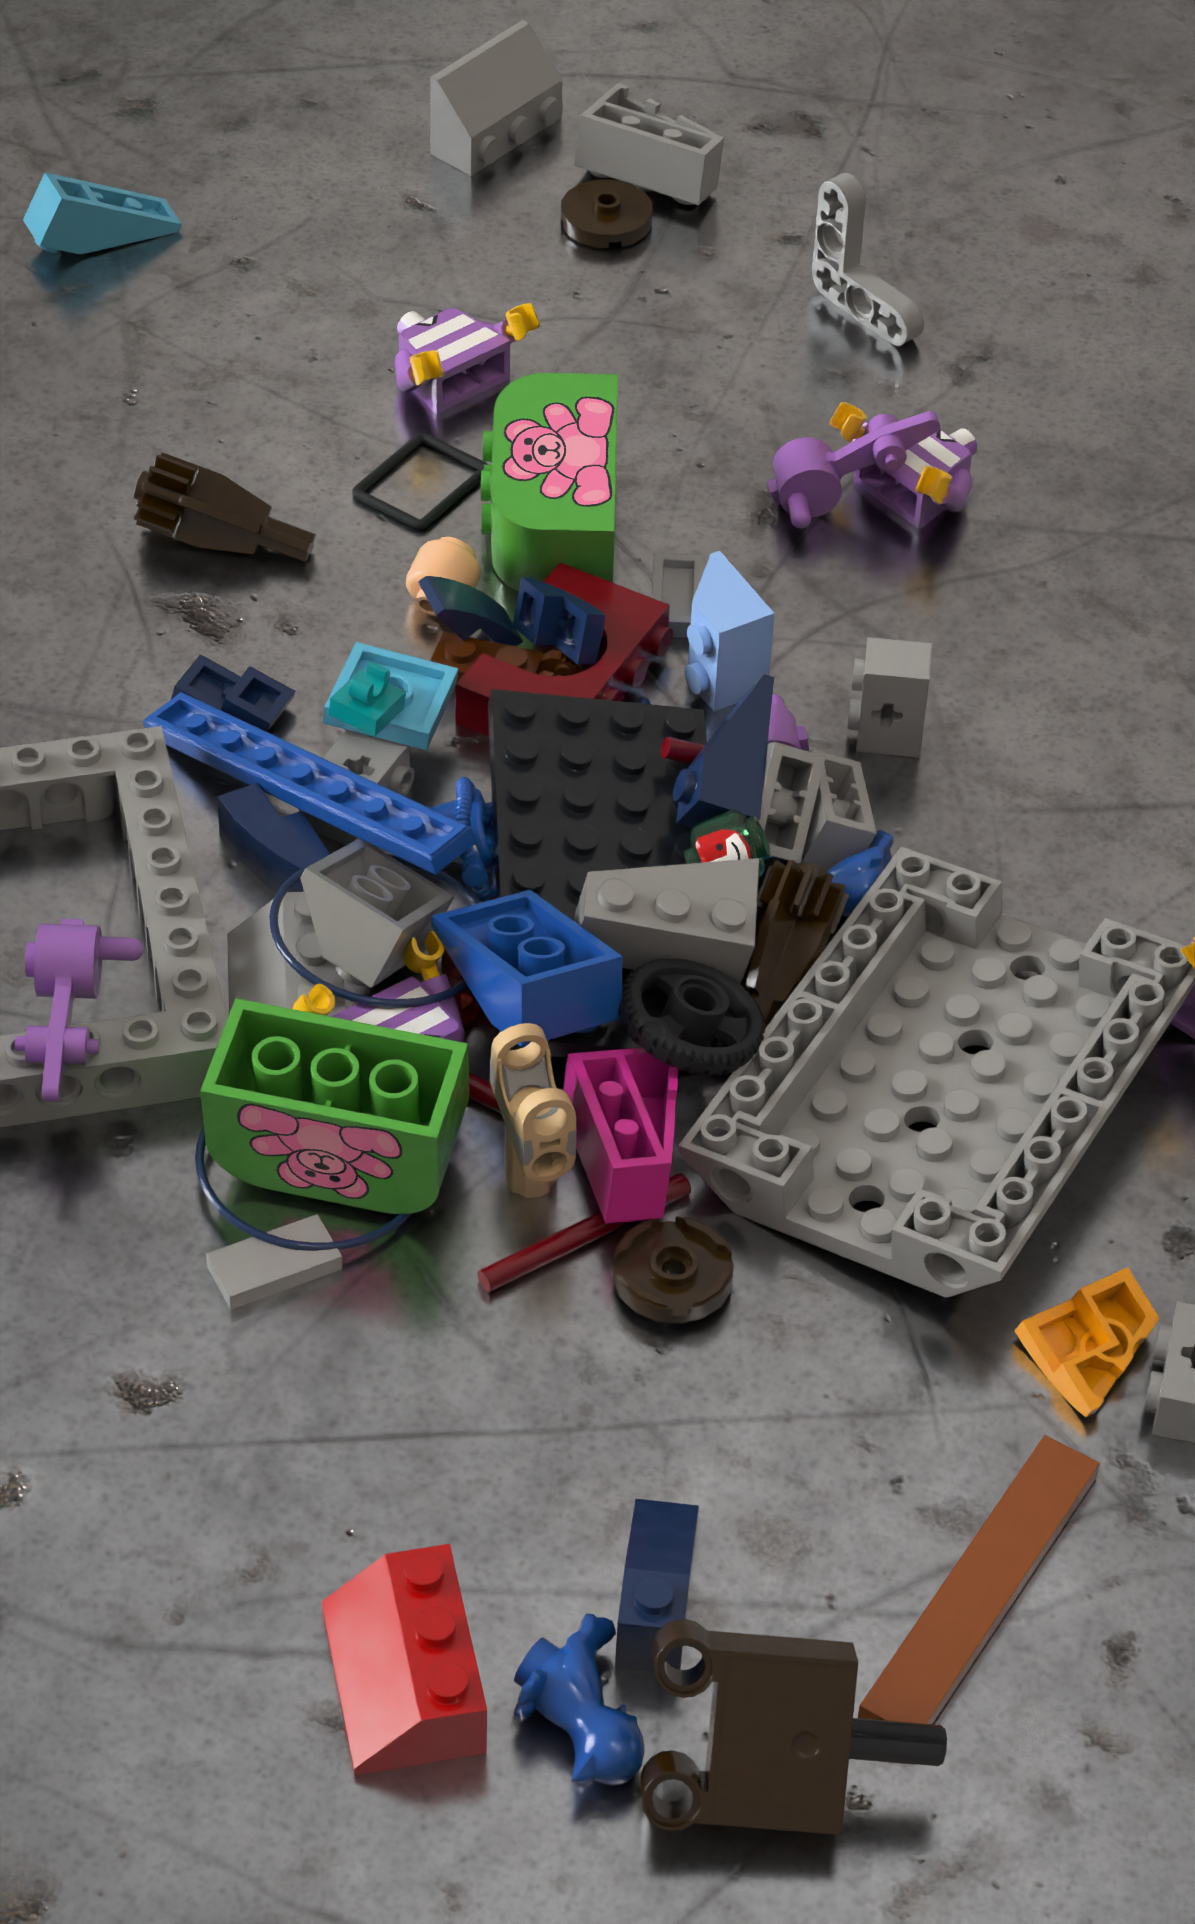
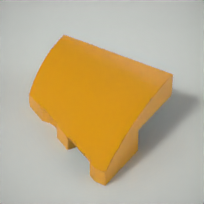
M1127 1267L1080 1288L1070 1300L1023 1320L1014 1331L1037 1366L1054 1387L1077 1411L1088 1417L1094 1414L1102 1405L1103 1399L1117 1378L1125 1371L1133 1359L1134 1353L1148 1337L1160 1318Z

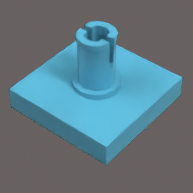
M356 642L324 706L323 724L369 735L330 716L329 707L330 698L360 670L366 673L367 664L372 661L390 671L388 684L406 692L404 709L375 737L428 750L454 692L459 668Z

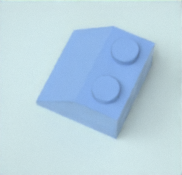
M721 551L710 554L692 600L691 625L687 628L689 657L688 665L685 666V678L690 690L695 695H700L714 712L738 703L764 674L769 675L775 614Z

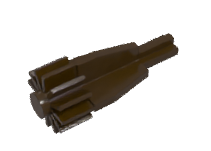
M161 452V455L156 456L154 467L150 466L149 472L144 470L136 484L134 499L138 500L136 506L139 507L134 516V520H137L136 525L198 548L255 555L258 546L304 563L307 562L309 554L312 553L316 537L315 533L269 517L272 506L220 473Z
M778 860L774 861L773 865L768 868L757 896V909L759 911L756 913L755 947L741 985L760 1006V1010L765 1018L766 1027L821 955L827 940H829L831 935L834 936L849 898V894L845 893L846 886L844 884L832 883V874L810 863L796 864L794 860H788L787 865H784Z

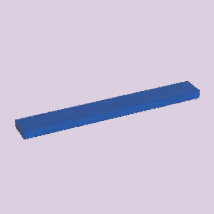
M180 692L143 720L145 728L162 726L166 745L248 785L258 783L263 792L435 875L476 843L471 827L185 693Z

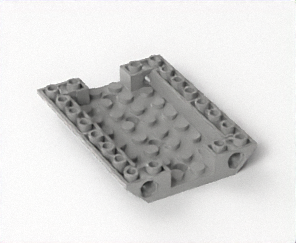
M900 847L765 1028V1033H763L764 1041L761 1040L762 1043L759 1046V1051L753 1055V1058L748 1063L739 1067L730 1075L678 1145L679 1154L733 1213L947 1298L1001 1281L1195 985V969L1181 952L1185 945L1108 918L1103 919L1090 940L1084 943L1002 914V881ZM1023 971H1031L1039 974L1032 976L1027 980L1019 979L1016 976H1014L1015 974ZM971 1045H980L989 1050H983L973 1055L964 1052L962 1049ZM921 1121L929 1122L936 1126L925 1129L922 1132L913 1131L908 1128L911 1124ZM861 1201H874L881 1205L880 1208H873L866 1212L858 1211L852 1206Z

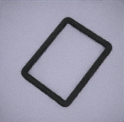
M419 433L355 485L352 489V495L357 500L413 528L424 529L481 481V470H484V465L488 464L429 434ZM421 443L427 444L478 469L421 519L364 492Z

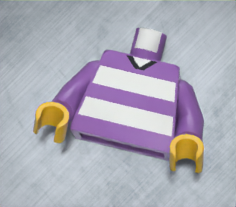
M532 303L522 304L510 309L505 314L506 319L497 324L476 320L457 308H448L427 319H424L414 311L406 313L397 325L399 352L394 358L397 386L403 392L416 390L434 413L439 414L509 380L510 344L525 338L528 331L540 327V322Z
M841 402L829 424L841 430L842 437L848 442H853L868 434V423L865 421L867 418L865 413L850 403ZM964 428L950 435L939 429L938 432L907 449L906 461L900 468L887 471L879 468L877 464H873L854 471L853 481L919 530L945 509L950 512H959L964 508L972 486L970 467L972 456L977 452V443L974 436Z
M430 931L425 938V949L429 955L419 950L414 937L408 943L403 954L405 965L411 971L421 973L423 982L420 983L411 976L371 997L386 999L419 998L451 988L447 975H440L436 965L445 948L434 931ZM316 984L308 993V997L302 994L296 1000L292 1009L327 1016L335 1006V997L328 987L323 984ZM455 996L440 1002L408 1008L377 1007L357 1003L331 1016L463 1043L465 1041V1031Z

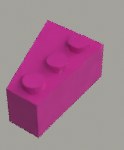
M643 1048L571 1053L567 1055L563 1090L569 1095L576 1114V1149L605 1223L632 1222L664 1217L672 1164L678 1068L661 1062V1060L654 1058L653 1055L648 1054Z

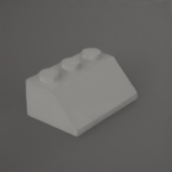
M524 20L518 22L430 77L431 155L472 176L562 118L563 80L530 23Z
M360 838L308 866L300 877L322 957L336 965V972L346 981L358 986L367 985L371 988L405 966L403 954L412 937L416 939L419 950L424 953L425 938L430 931H434L431 926V916L446 912L455 897Z
M287 892L281 902L278 914V926L284 944L293 957L308 971L327 983L344 989V979L336 972V965L322 957L305 893ZM273 900L227 933L229 1013L235 998L292 1009L296 1000L302 994L308 997V993L315 986L300 976L286 962L275 945L270 930L269 918ZM334 995L335 1006L327 1016L331 1017L345 1010V999Z

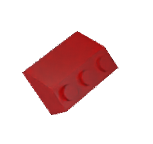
M450 1544L384 1554L321 1601L354 1776L487 1754V1706Z

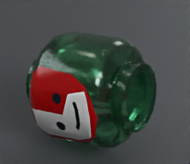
M730 810L696 824L691 830L690 840L692 848L684 851L687 864L759 858L758 878L765 871V860L772 857L769 843L756 816L747 818L745 814L738 810Z

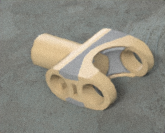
M518 1024L500 1032L493 1040L490 1058V1084L505 1122V1184L510 1191L518 1193L525 1198H537L548 1194L552 1186L557 1182V1179L568 1173L574 1165L576 1159V1114L569 1095L564 1090L556 1088L551 1065V1051L543 1029L536 1024ZM532 1041L523 1048L510 1050L511 1047L518 1043Z

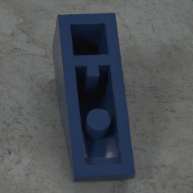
M764 674L750 688L689 767L679 773L673 789V799L678 801L676 824L707 834L722 829L735 830L743 836L760 820L774 677Z
M635 1499L617 1623L615 1667L655 1672L652 1649L655 1635L663 1625L673 1620L686 1619L699 1505ZM683 1646L673 1649L666 1657V1662L675 1669L681 1670Z

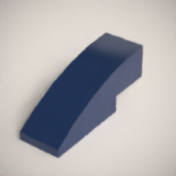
M258 783L217 796L219 836L239 861L258 879L276 892L295 872L330 855L302 811L280 817ZM301 879L288 892H304Z

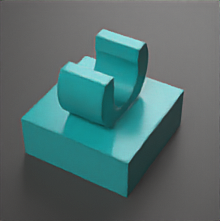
M370 661L367 664L366 673L360 670L330 698L329 715L375 737L404 709L406 692L388 684L390 671Z

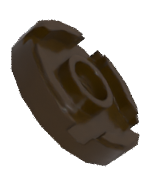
M618 180L584 182L568 190L561 200L563 229L567 235L581 244L595 248H609V242L621 241V247L632 245L644 238L652 227V201L644 191L629 183Z
M676 1216L675 1222H660V1218L648 1219L628 1230L617 1245L613 1281L620 1298L636 1313L659 1322L680 1324L699 1320L720 1308L732 1290L734 1270L732 1252L728 1242L712 1226L693 1218Z

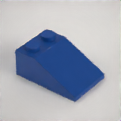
M527 890L431 916V926L490 1023L501 1032L518 1024H536L543 1029L548 1042L550 1039L574 1032H591L597 1029L599 1025L620 1020L619 1006L622 999L623 956L533 891ZM532 1041L521 1042L518 1045L522 1048L529 1045Z

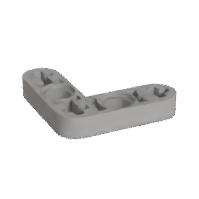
M841 173L825 181L819 189L812 263V277L815 286L825 298L895 346H901L922 334L924 329L922 313L917 304L909 297L860 264L866 196L862 185L852 174ZM835 230H836V231L838 232V234L840 235L843 245L841 244V242H840L839 239L837 238V235H836ZM864 291H865L866 294L868 295V297H869V299H870V302H871V305H870L869 302L867 301V299H866V297H865V294H864Z

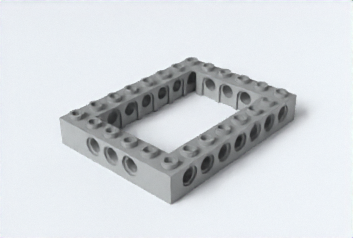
M162 726L0 748V830L28 826L35 830L42 829L43 824L86 819V822L98 821L110 816L115 810L116 803L120 802L122 835L124 841L128 840L131 878L136 879L139 916L144 918L148 959L153 958L156 997L162 1000V1012L71 1025L70 1027L89 1028L90 1039L100 1040L99 1054H89L87 1065L66 1064L60 1102L42 1101L44 1063H27L25 1051H15L16 1036H26V1032L1 1035L0 1128L201 1097L200 1090L226 1024L227 1014Z

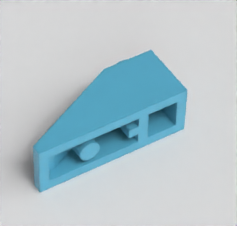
M46 172L23 218V221L35 238L36 244L51 253H60L61 251L75 254L89 253L177 233L182 226V223L164 198Z

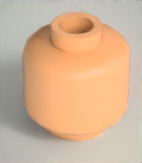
M442 537L426 542L419 549L407 574L406 587L410 595L415 599L416 606L421 611L436 616L418 582L425 576H434L455 580L476 588L480 580L481 567L474 550L468 544L457 538Z

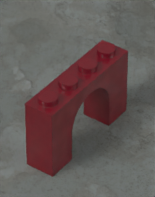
M559 563L543 582L573 594L606 615L597 657L598 662L589 669L577 674L545 676L526 671L482 653L455 684V723L489 737L488 701L491 689L622 702L631 688L636 689L641 685L648 667L655 658H662L670 647L673 637V630L669 628L670 605L569 565Z

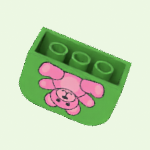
M530 374L516 379L507 385L496 400L493 431H483V462H492V465H484V470H481V501H491V504H482L481 533L491 535L494 570L499 578L514 590L519 591L521 577H531L543 582L559 563L569 565L613 583L618 374Z
M235 998L200 1090L207 1149L215 1162L225 1171L257 1187L390 1214H410L422 1211L431 1206L438 1197L469 1101L468 1043Z

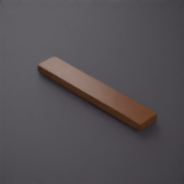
M1046 1435L1043 1436L859 1705L858 1718L933 1724L1097 1478L1100 1462Z

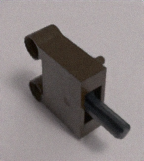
M688 1619L673 1620L663 1625L655 1635L652 1645L655 1677L661 1688L670 1695L687 1698L695 1697L704 1692L713 1682L705 1771H699L694 1760L685 1753L674 1750L662 1751L652 1756L643 1766L640 1776L643 1811L648 1820L660 1829L677 1831L683 1830L693 1823L842 1835L849 1759L939 1766L944 1762L947 1752L946 1729L941 1725L853 1718L858 1672V1658L853 1642L707 1631L699 1623ZM680 1646L693 1647L702 1654L701 1660L697 1665L686 1670L671 1667L666 1662V1657L673 1649ZM666 1780H679L689 1787L686 1795L677 1801H665L654 1794L655 1788Z

